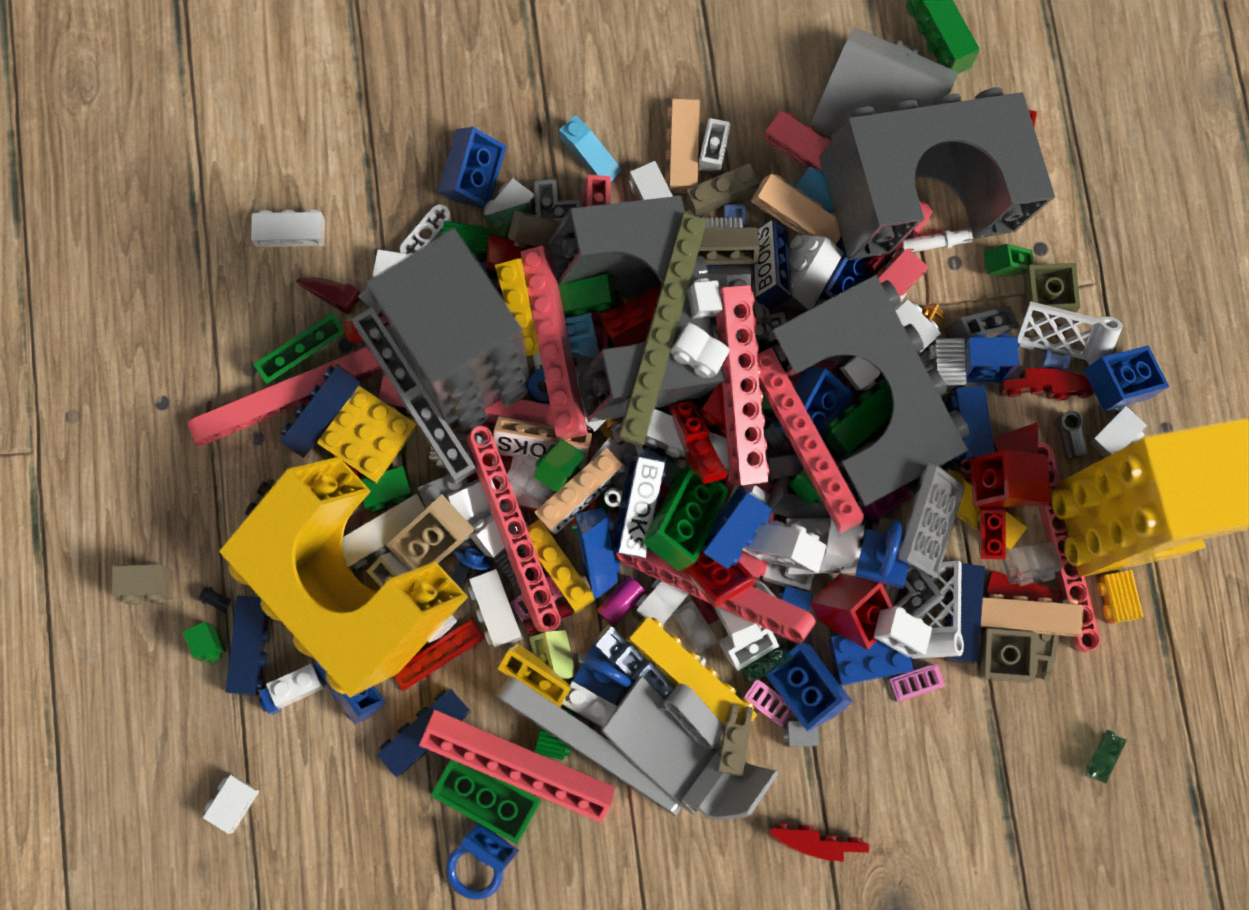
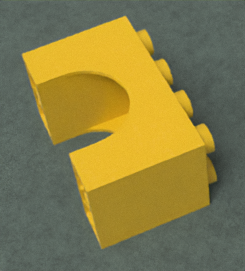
M1249 418L1144 437L1055 484L1056 491L1052 495L1053 510L1059 519H1064L1069 535L1064 545L1065 554L1068 562L1072 566H1077L1079 576L1083 577L1182 557L1206 548L1203 539L1249 530Z
M335 457L287 469L219 552L230 563L228 567L230 574L238 582L250 585L262 599L261 607L263 611L272 619L282 621L293 633V643L296 648L304 655L314 657L327 671L325 677L329 685L334 690L352 697L398 674L468 596L436 561L389 579L378 592L368 588L355 577L346 564L343 550V534L350 515L371 491L340 457Z

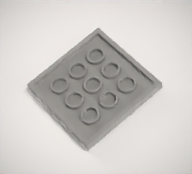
M928 464L927 469L921 475L920 482L922 485L920 491L913 500L914 510L912 516L906 522L905 529L907 532L904 541H901L899 545L898 559L930 577L937 578L965 487L940 467Z

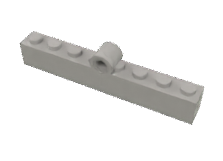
M371 307L351 319L355 329L455 484L475 473L476 468L374 309Z

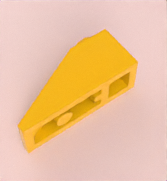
M519 644L509 648L498 667V670L507 676L510 675L559 708L572 688L539 657Z

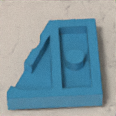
M591 313L565 319L572 354L595 359L600 352Z

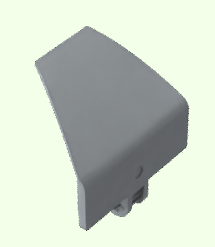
M854 28L845 43L810 126L816 132L831 138V135L841 129L847 121L846 115L860 107L871 106L874 108L875 114L890 112L889 110L892 106L906 100H916L919 107L932 106L936 99L951 92L959 73L918 55L920 49H913L903 45V42L900 40L895 45L861 29Z

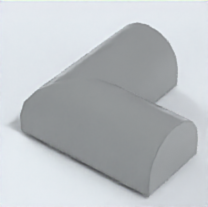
M556 179L533 181L537 216L563 221L571 208L582 207L581 199L558 201Z
M909 565L905 587L910 593L894 606L905 609L906 613L913 617L921 618L945 597L927 574Z

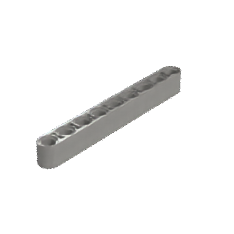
M508 675L495 695L497 699L674 816L678 815L682 806L644 774L614 743L516 678Z

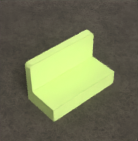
M566 630L544 632L530 637L533 654L539 657L562 679L576 676Z

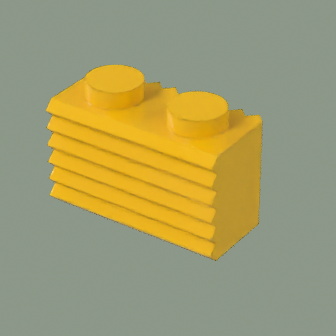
M1132 570L1107 574L1099 578L1100 582L1097 583L1099 595L1104 596L1103 614L1106 620L1109 619L1110 625L1144 617Z

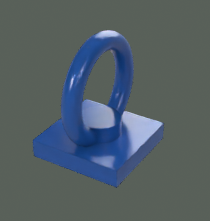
M895 519L891 522L887 534L866 528L855 576L903 589L909 565L898 559V548L901 541H904V538H901L902 523L900 520Z
M592 645L588 654H581L578 657L582 665L573 682L615 705L624 688L630 686L631 680Z
M478 823L467 834L462 843L449 855L446 864L448 881L452 888L465 898L472 900L488 898L499 889L503 880V871L515 858L519 850L492 830ZM471 852L479 862L493 868V879L487 887L474 890L460 882L456 873V864L463 854Z

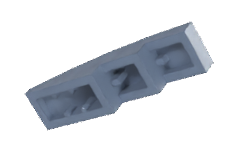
M607 625L592 642L633 684L639 676H642L663 699H667L675 689L669 680L650 661L646 660L632 644L626 642L612 626Z

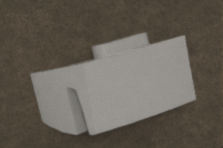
M639 676L601 729L644 774L678 804L693 815H696L700 810L706 818L711 820H729L750 816L779 775L776 770L758 767L745 762L743 776L741 777L716 772L722 742L720 737L723 735L724 725L690 687L682 683L677 685L667 699H663L642 676Z

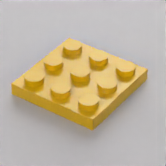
M358 386L317 444L335 457H340L344 463L377 484L412 435L417 424Z

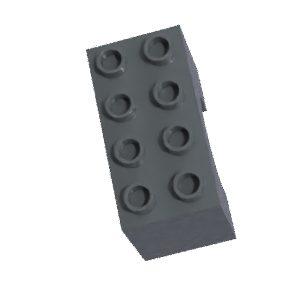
M1000 87L984 90L977 94L973 100L962 101L959 94H948L936 99L932 106L919 107L916 100H906L895 104L890 108V112L875 114L874 108L871 106L854 109L846 115L847 121L842 128L831 135L832 141L819 157L848 260L892 253L925 219L915 186V178L918 177L941 182L956 193L966 209L975 239L1018 231L1055 198L1024 94L1020 92L1004 95L1003 89Z
M681 196L571 208L548 241L549 249L553 255L558 284L608 274L614 279L615 290L620 292L627 300L641 296L651 287L662 284L681 216L684 212L694 216L693 212L684 210ZM697 256L688 289L693 285L694 281L708 278L707 265L702 256ZM687 293L673 344L683 327L688 323L699 327L715 339L713 331L717 329L716 316L692 318ZM646 341L632 346L602 350L578 376L588 422L625 416ZM670 353L654 409L659 411L670 410V405L691 399L696 405L725 381L722 367L711 379L708 377L703 378L697 375L694 371L695 369L689 364L677 362L674 359V355Z
M455 228L366 282L373 300L389 323L385 328L451 430L460 426L463 432H469L486 421L488 416L484 410L499 400L504 407L510 406L528 393L525 384L530 382L522 328Z
M877 275L839 293L756 338L762 352L772 347L787 376L797 374L818 362H833L844 365L856 356L870 362L880 371V376L874 379L876 382L885 377L892 394L893 408L891 417L849 454L832 457L858 506H867L920 477L922 472L927 469L928 464L940 466L968 450L963 441V438L969 436L966 422L958 411L953 410L948 413L940 395L947 391L943 378L934 367L925 369L917 353L924 349L920 334L910 323L903 327L895 311L896 308L901 306L899 294L890 281L886 280L880 283ZM875 384L869 389L873 391L877 385Z

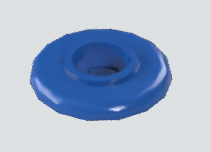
M543 368L537 369L530 375V382L527 383L528 394L534 401L548 404L550 403L548 392H542L538 387L539 383L545 380Z
M466 548L465 550L455 551V558L470 568L486 570L491 566V563L484 558V553L477 549Z

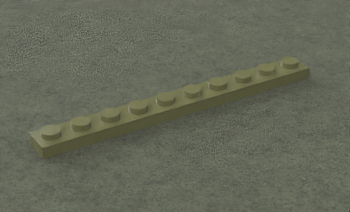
M685 212L680 219L618 439L641 447L646 440L707 222Z

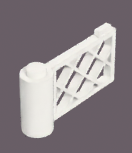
M1030 301L1017 337L1020 347L1031 350L1034 347L1044 350L1050 349L1052 352L1064 355L1069 354L1072 357L1084 359L1091 365L1101 357L1112 355L1123 325L1113 317L1106 316L1099 319ZM1032 311L1043 312L1045 318L1035 321L1031 316ZM1063 317L1069 323L1058 327L1054 319ZM1049 322L1053 330L1043 334L1039 326ZM1087 323L1092 326L1090 330L1081 333L1077 325ZM1033 328L1039 335L1034 338L1024 337V333ZM1073 328L1077 335L1066 339L1062 332ZM1057 334L1061 340L1057 344H1052L1046 338ZM1080 340L1084 347L1080 351L1072 349L1070 344Z
M959 560L942 562L938 577H931L934 583L939 578L945 584L940 592L944 595L950 589L954 593V599L948 605L942 600L939 602L945 609L936 618L929 611L920 618L922 619L927 614L933 620L929 625L932 630L926 655L912 657L913 659L961 656L963 653L964 643L961 635L962 562ZM947 568H954V576L946 582L941 575ZM948 613L953 616L952 627H944L940 623Z

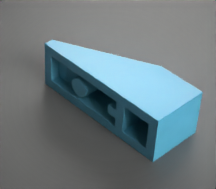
M577 115L559 129L560 140L594 175L611 176V183L623 172L595 134Z

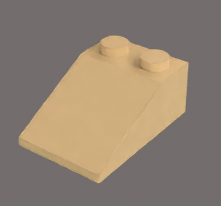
M441 494L390 540L386 546L409 571H412L435 561L439 563L475 529Z

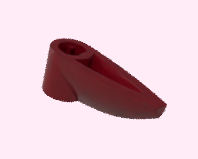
M314 277L298 278L296 280L298 285L347 315L351 313L360 301L358 296L361 292L350 284L344 285L329 279Z

